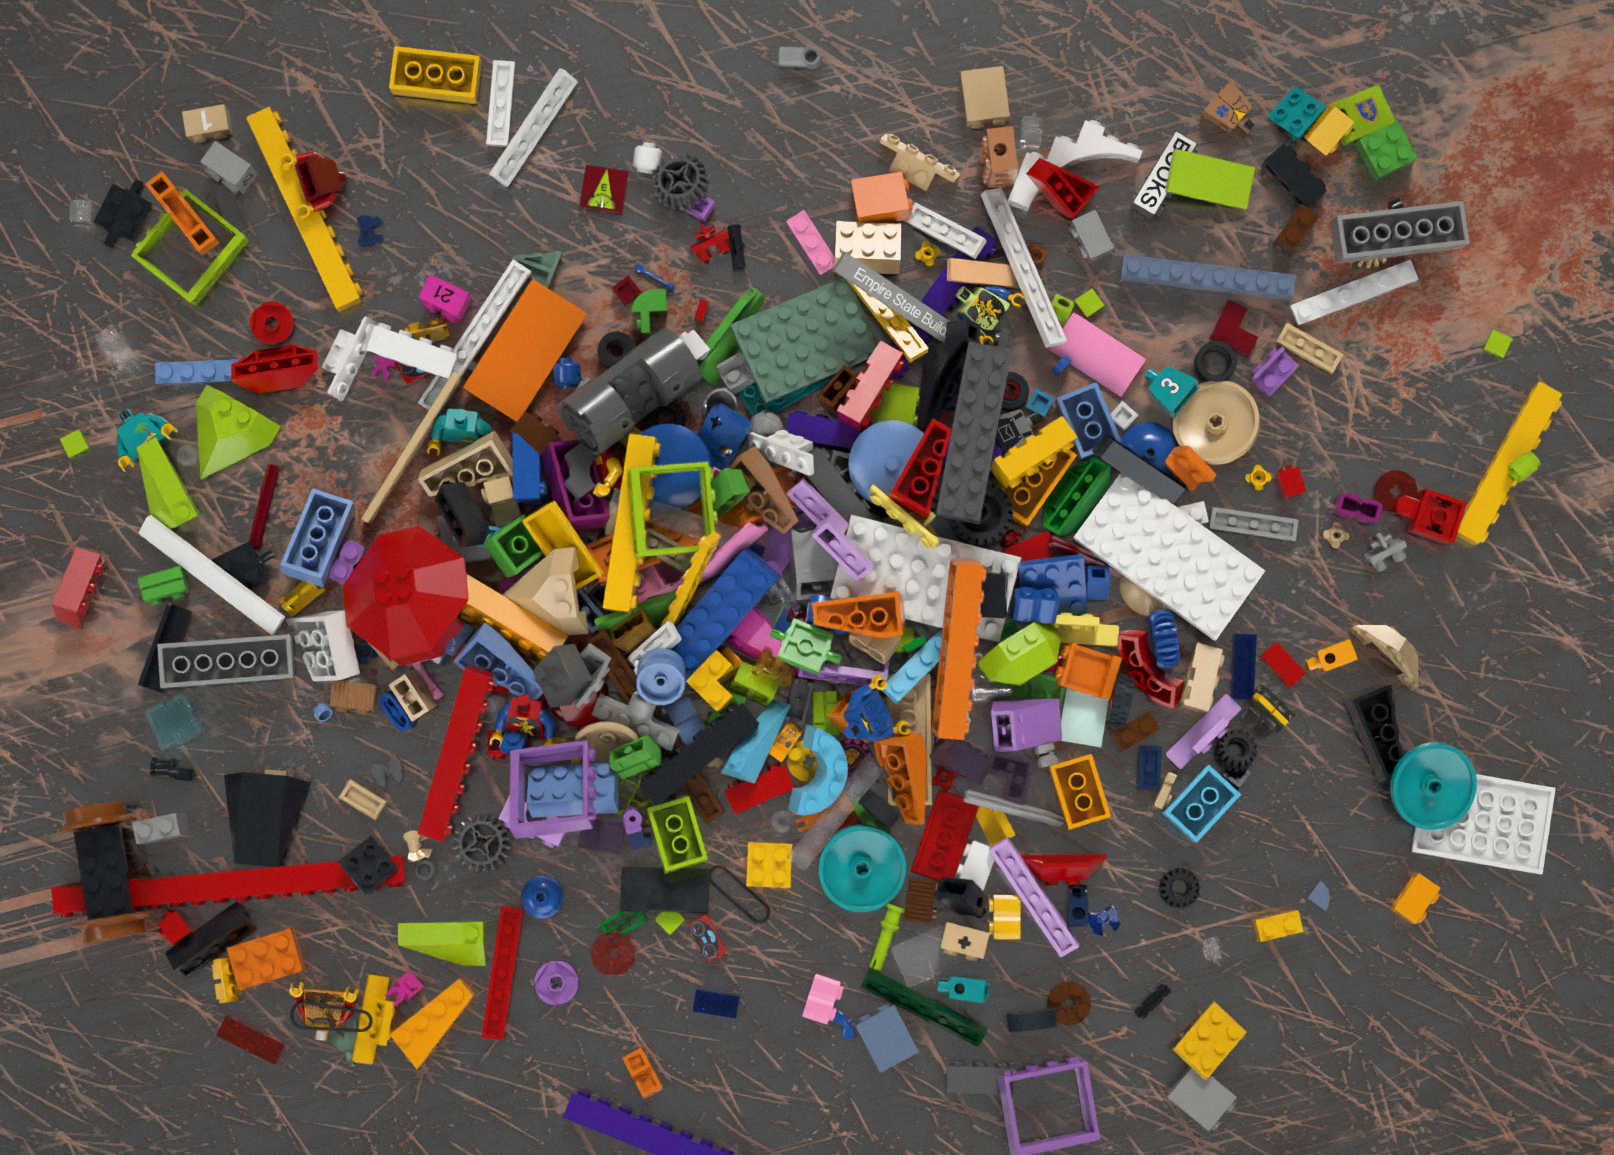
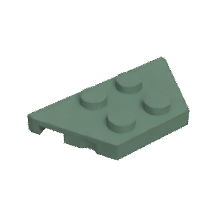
M561 251L514 256L513 259L532 271V273L509 307L512 310L532 279L548 289L550 288L563 254Z

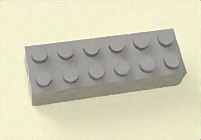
M1463 201L1339 215L1330 221L1336 263L1462 249L1470 244Z
M291 634L157 644L160 688L163 689L295 679L293 637Z

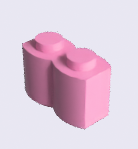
M816 973L802 1016L824 1024H828L829 1020L833 1021L837 1010L833 1005L835 999L840 1000L844 988L840 986L841 981Z

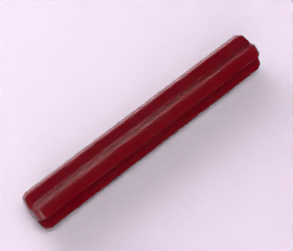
M274 464L267 465L249 541L251 540L254 548H260L280 469L279 466Z
M1053 535L1050 537L1049 547L1069 556L1083 554L1085 563L1094 566H1109V573L1118 578L1124 576L1089 550L1059 536Z

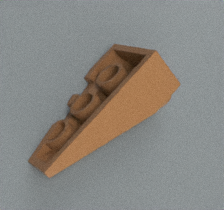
M756 447L742 453L728 467L731 469H741L750 491L741 500L747 505L746 508L750 511L755 510L763 516L764 521L783 534L787 533L798 522L771 466Z

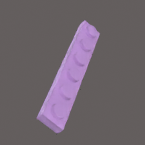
M1009 837L989 848L990 853L1060 958L1077 949L1080 945Z

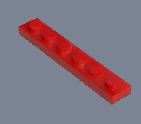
M501 906L481 1038L504 1040L524 909Z

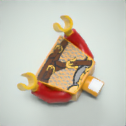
M300 982L298 989L294 988L293 983H291L289 991L293 996L295 1004L300 1001H311L354 1009L356 997L359 993V990L356 989L355 993L351 994L349 987L346 988L345 992L305 989L303 993V982ZM301 1004L296 1007L301 1019L306 1022V1026L340 1028V1025H344L354 1013L352 1011L309 1004ZM316 1030V1040L328 1041L329 1031Z

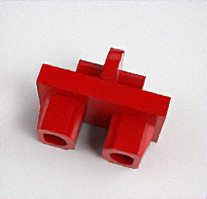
M704 224L699 225L701 232L695 234L697 240L703 237L705 239L690 245L692 252L698 256L701 262L712 258L708 249L710 246L716 245L720 254L730 250L727 239L729 235L725 229L711 236L709 235L716 232L714 225L707 229Z

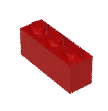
M778 762L767 767L768 772L761 775L759 773L755 784L747 781L740 783L739 780L727 784L728 789L724 791L734 815L792 791L794 785L785 764L780 766Z

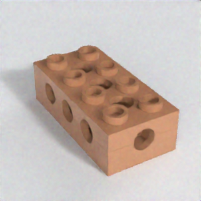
M1013 126L987 129L985 136H982L979 160L980 164H984L982 182L983 185H987L988 190L997 188L1007 189L1014 186L1019 168Z

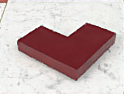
M1228 299L1209 339L1225 342L1234 351L1249 357L1258 336L1239 328L1248 308Z

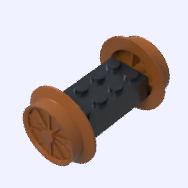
M125 801L102 803L63 811L64 826L56 832H74L87 920H92L73 924L71 927L81 930L83 943L145 933L144 919L152 914V911L132 913L135 912L122 826L119 825L135 821L137 817L127 815Z

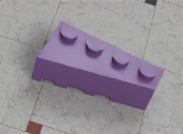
M798 506L792 508L795 514L801 511ZM803 513L797 516L798 522L794 526L798 529H804L816 524ZM773 527L762 559L782 576L790 564V532L793 528L783 534Z

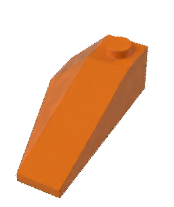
M899 592L812 603L814 625L877 638L904 635L903 596Z

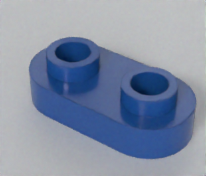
M392 690L380 696L379 703L382 710L398 730L406 731L414 726L415 720L411 721Z

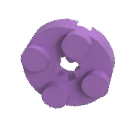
M551 961L544 964L537 971L535 989L538 996L544 1002L551 1005L563 1004L575 996L579 986V977L570 964L564 961ZM560 977V982L563 985L554 989L551 979Z

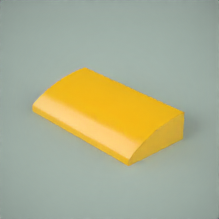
M555 501L532 512L522 520L545 556L554 549L576 547L579 569L573 572L576 590L604 574Z

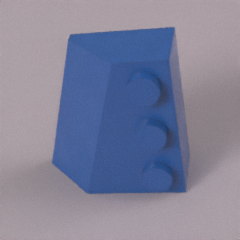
M512 433L513 499L519 506H545V500H549V487L544 482L540 456L517 433Z

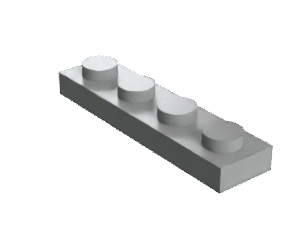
M1212 507L1209 529L1295 542L1299 520Z

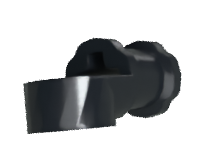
M152 757L150 763V775L153 777L155 775H169V778L176 780H194V769L176 768L175 758L159 760L157 757Z

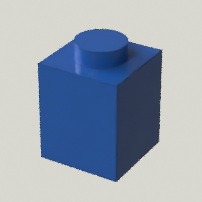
M1087 565L1086 598L1108 600L1110 584L1109 566Z

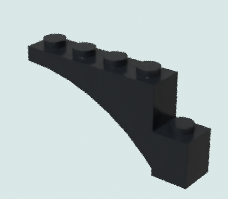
M968 319L947 322L945 343L926 345L928 353L924 354L917 419V428L920 431L925 432L932 419L939 422L949 387L966 359L968 343H979L980 324Z

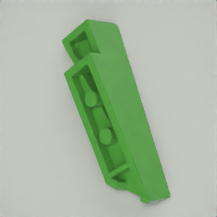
M753 287L738 300L705 343L710 351L699 367L702 379L713 388H717L721 381L716 366L734 356L739 348L729 327L730 324L757 314L765 300V296Z

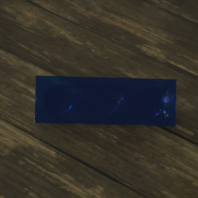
M1233 634L1231 699L1254 700L1257 635Z

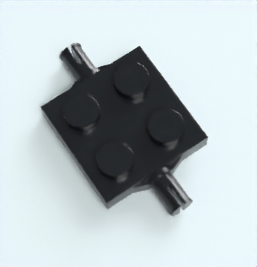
M135 179L130 190L122 189L114 184L111 185L93 221L108 232L103 243L104 245L111 248L116 236L124 237L134 242L152 206L151 202L138 195L143 184L142 181Z
M250 540L211 561L245 587L251 589L270 580L265 570V562L275 558V554L266 557L274 553L271 549L260 555Z

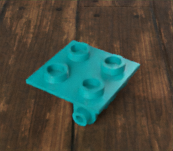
M1294 86L1267 118L1291 133L1289 136L1296 141L1302 138V135L1313 125L1327 106Z

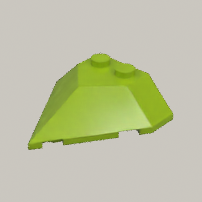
M206 385L196 402L200 480L251 456V454L271 446L281 426L223 392Z

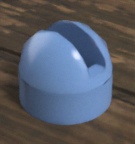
M318 703V706L314 707L313 713L319 722H324L332 716L333 711L326 703Z

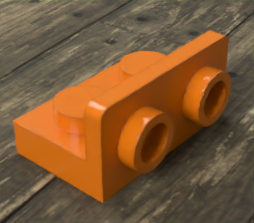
M1190 446L1174 447L1164 461V465L1189 491H1194L1200 482L1213 481L1217 475Z

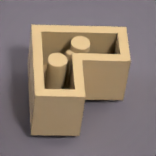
M509 476L483 483L484 489H481L484 502L492 508V512L489 513L492 525L496 524V527L501 528L513 518L522 515L519 505L513 499V481Z

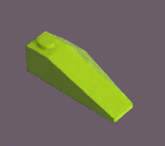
M157 437L139 445L137 452L150 515L169 529L175 528L198 516L199 510Z
M486 922L398 923V946L462 966H486Z

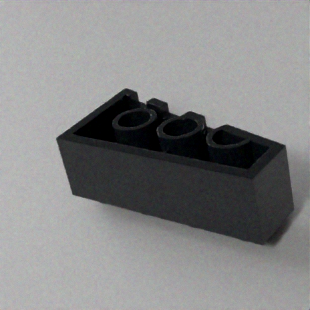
M1392 684L1345 702L1378 783L1391 780L1397 763L1403 757L1398 735L1399 727L1395 717V703H1393L1391 693L1393 692Z

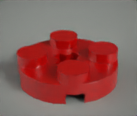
M269 301L261 304L252 312L250 329L254 336L262 343L278 345L289 339L294 329V319L291 312L284 305ZM271 318H275V322H278L277 326H274L273 329L266 325L267 321H271Z

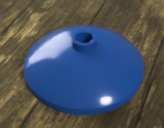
M1141 423L1131 427L1121 437L1122 444L1171 477L1174 476L1164 465L1165 459L1174 447H1179L1175 435L1169 429L1156 423ZM1148 449L1153 450L1154 456H1148L1146 451Z

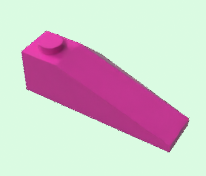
M756 607L727 639L733 648L774 667L781 649V641L769 637L773 623ZM782 662V664H781L782 667H780L781 671H783V670H782L783 665H788V664H783V662ZM794 666L795 669L792 673L789 667V673L787 674L798 676L799 668Z

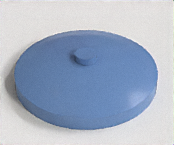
M896 420L879 422L864 430L855 440L849 455V473L857 491L871 503L873 502L870 499L869 490L872 485H875L888 496L922 438L923 433L911 424Z

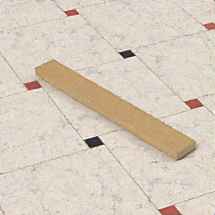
M455 372L452 373L361 518L367 523L374 521L433 427L434 420L439 417L463 379L462 376Z

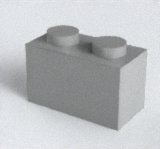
M1096 209L1072 220L1069 230L1073 239H1078L1080 244L1078 249L1083 259L1087 258L1088 263L1112 253L1114 247Z

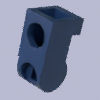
M1069 885L1067 926L1087 927L1089 925L1087 886Z

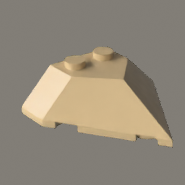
M576 547L554 549L503 594L504 597L567 635L589 633L586 611L579 612L573 574L574 571L579 569Z
M1355 625L1349 629L1364 645L1373 642L1401 670L1396 676L1411 691L1419 687L1418 655L1415 652L1416 649L1394 627L1387 625Z

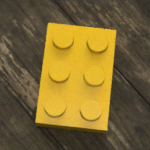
M1213 1002L1172 1050L1206 1080L1247 1032L1216 1002Z

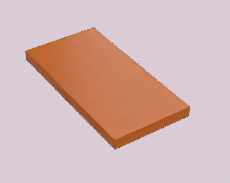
M532 279L468 378L463 389L517 422L532 402L551 372L553 365L556 364L587 313Z

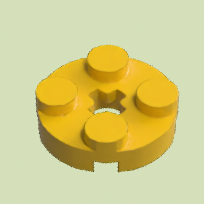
M802 740L796 743L790 750L787 764L790 773L796 779L810 783L817 772V759L810 749L802 746ZM806 755L815 758L816 761L813 762V767L809 768L808 765L803 764V761L806 760Z

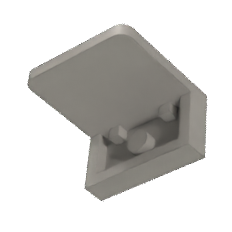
M590 643L580 655L593 681L577 698L574 704L577 708L582 703L586 705L589 702L593 691L598 692L604 683L602 679L610 670L608 664L611 657Z

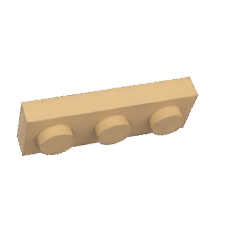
M1289 323L1285 324L1275 342L1330 374H1333L1344 355Z

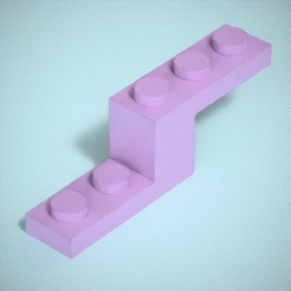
M804 478L787 492L791 500L817 525L812 536L857 582L874 568L875 565L844 535L849 525L848 522Z

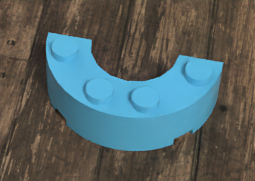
M806 724L802 746L810 749L815 754L817 772L809 784L801 788H792L788 810L797 815L815 814L829 807L842 792L848 773L847 758L840 743L831 734Z

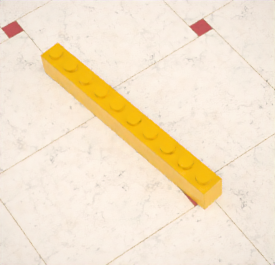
M267 107L246 117L338 312H341L363 302L360 297L363 292L358 282L354 284L351 278L354 275L349 263L345 265L342 259L345 256L340 244L336 245L333 240L336 237L332 226H327L324 221L327 218L324 209L317 212L311 211L305 219H299L300 216L306 214L303 209L295 211L301 204L307 206L311 204L306 202L294 164H292L289 170L281 168L283 164L289 163L286 160L280 161L281 157L284 154L296 157L297 152L289 147L288 143L291 142V139L286 130H281L279 124L282 123L278 112H273L270 107Z

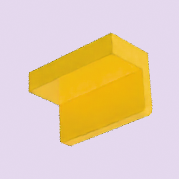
M979 806L976 818L990 846L1006 837L1016 836L1004 812Z

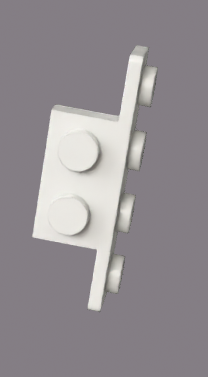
M364 316L355 335L340 329L321 367L326 371L336 374L328 394L340 401L344 400L367 351L361 349L369 325L378 326L377 322Z
M786 430L776 431L775 434L769 437L753 432L749 433V449L756 447L766 460L809 476L814 474L813 455L807 453L813 450L812 441L806 440L802 436L790 434Z

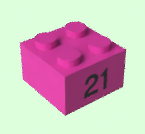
M431 274L418 297L426 311L435 315L439 312L444 316V319L454 324L456 321L463 323L474 301L469 292Z

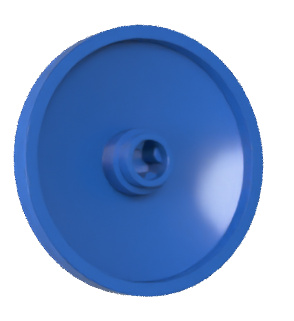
M661 424L648 428L640 434L656 437L659 440L661 452L659 457L656 456L655 465L657 466L709 462V467L712 469V460L706 444L695 432L686 427L675 424ZM699 471L657 474L656 478L652 480L654 497L653 500H649V507L659 511H678L694 504L701 498Z

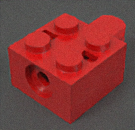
M1426 488L1419 491L1417 499L1407 495L1399 497L1394 502L1393 508L1397 515L1410 519L1407 532L1444 545H1451L1455 542L1467 502Z

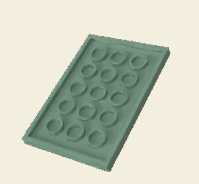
M841 278L729 326L765 404L834 376L843 365L853 368L867 362L878 345V341L857 296L845 278Z

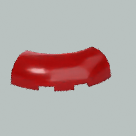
M1128 630L1119 633V655L1128 671V677L1134 678V685L1149 695L1148 698L1158 704L1174 709L1181 698L1184 681L1169 675L1157 666L1149 649L1147 631Z

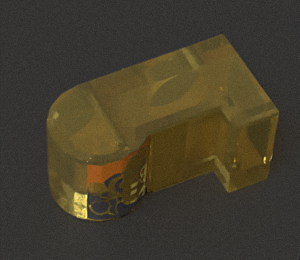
M764 649L756 659L752 674L782 687L791 686L797 670L796 667L778 660L772 656L773 652Z

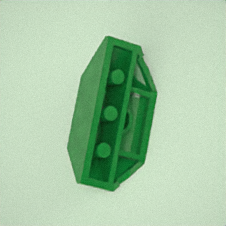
M1093 456L1088 461L1069 468L1043 504V527L1059 537L1079 530L1107 492L1111 471L1110 465Z

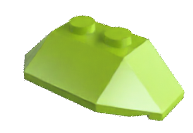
M1034 622L999 643L977 665L989 682L1022 685L1057 663L1061 636L1052 623Z

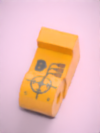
M789 721L777 735L769 755L782 764L804 730L794 722Z

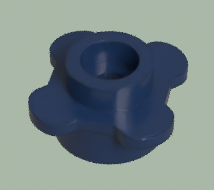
M365 640L359 645L354 646L355 653L359 657L361 664H367L369 659L378 656L376 651Z

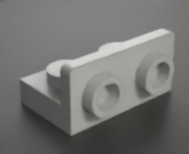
M741 352L716 366L722 381L733 394L755 383Z

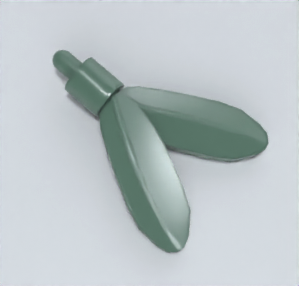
M349 1019L345 1028L357 1029L355 1019ZM329 1031L328 1040L345 1053L347 1061L354 1067L356 1064L352 1061V1050L354 1049L357 1032L345 1031L343 1038L338 1032Z

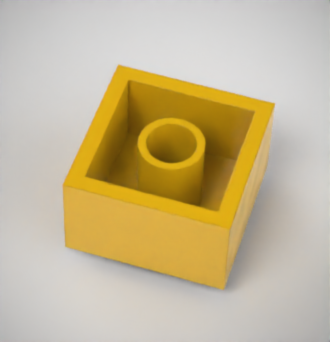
M748 842L746 886L791 888L792 844Z

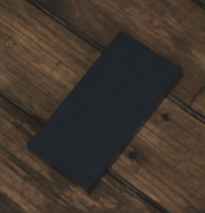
M622 867L620 911L708 913L710 870L683 868L664 874L663 868Z

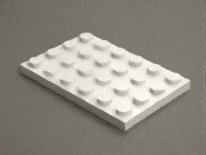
M1476 774L1477 790L1475 799L1468 812L1459 821L1439 830H1426L1414 827L1411 852L1542 875L1556 788Z

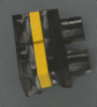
M1259 684L1255 689L1256 694L1251 700H1247L1244 703L1247 708L1240 717L1249 725H1252L1258 718L1261 722L1254 731L1265 739L1272 731L1278 734L1295 714L1269 688Z

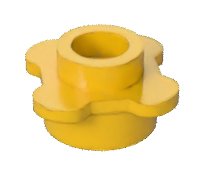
M924 241L921 249L915 253V258L930 267L933 266L935 258L941 252L939 248L931 246L930 242Z
M1255 465L1253 471L1246 475L1245 480L1253 484L1255 490L1260 491L1263 489V485L1269 482L1272 477L1270 473L1262 469L1261 465Z

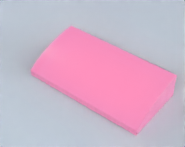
M1073 312L1062 329L1067 341L1062 345L1051 347L1049 351L1061 359L1063 356H1067L1072 360L1070 365L1119 397H1122L1146 359Z

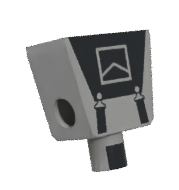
M1020 409L1000 415L995 441L999 449H1003V455L1014 446L1017 448L1021 447L1020 444L1025 439L1034 435L1031 429L1041 425L1037 413L1025 418Z

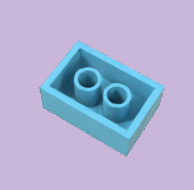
M1205 765L1166 807L1162 814L1189 840L1197 843L1241 794L1210 765Z

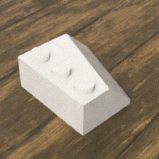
M345 610L316 612L286 619L288 626L292 625L296 633L294 636L296 644L300 643L304 651L302 658L313 681L342 680L360 674L354 641L350 629L346 627Z

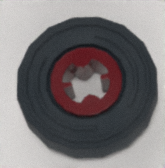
M1008 372L1004 392L1006 391V386L1014 387L1015 391L1012 397H1009V394L1006 396L1004 393L1001 409L1012 411L1019 409L1025 404L1029 396V386L1023 376L1015 372Z

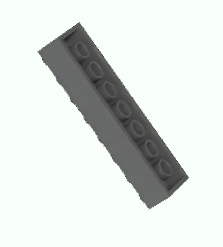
M974 342L968 343L936 517L973 524L980 523L1012 349Z

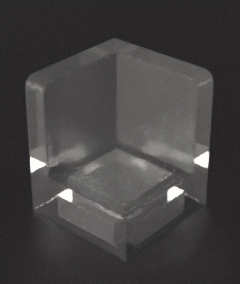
M1022 116L1020 122L1021 147L1041 146L1043 117Z

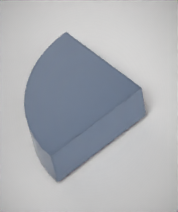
M1319 880L1307 896V899L1323 911H1326L1328 908L1330 897L1326 885Z

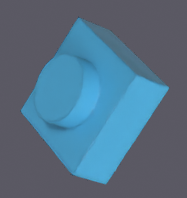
M1036 388L1025 408L1045 418L1055 398Z

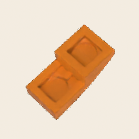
M642 1047L622 1057L644 1099L664 1089Z

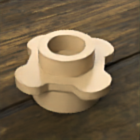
M1335 522L1332 528L1323 532V537L1331 543L1333 548H1338L1341 542L1349 539V533L1341 528L1340 523Z

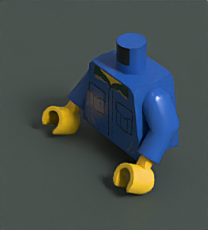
M874 675L872 683H866L851 694L848 708L844 712V717L849 724L844 729V733L848 738L853 739L856 737L857 739H866L868 742H877L895 737L896 733L908 735L911 732L910 729L901 731L902 725L908 724V722L903 720L899 721L896 727H892L895 723L877 689L884 690L888 685L886 681L878 684V681L883 679L881 675Z

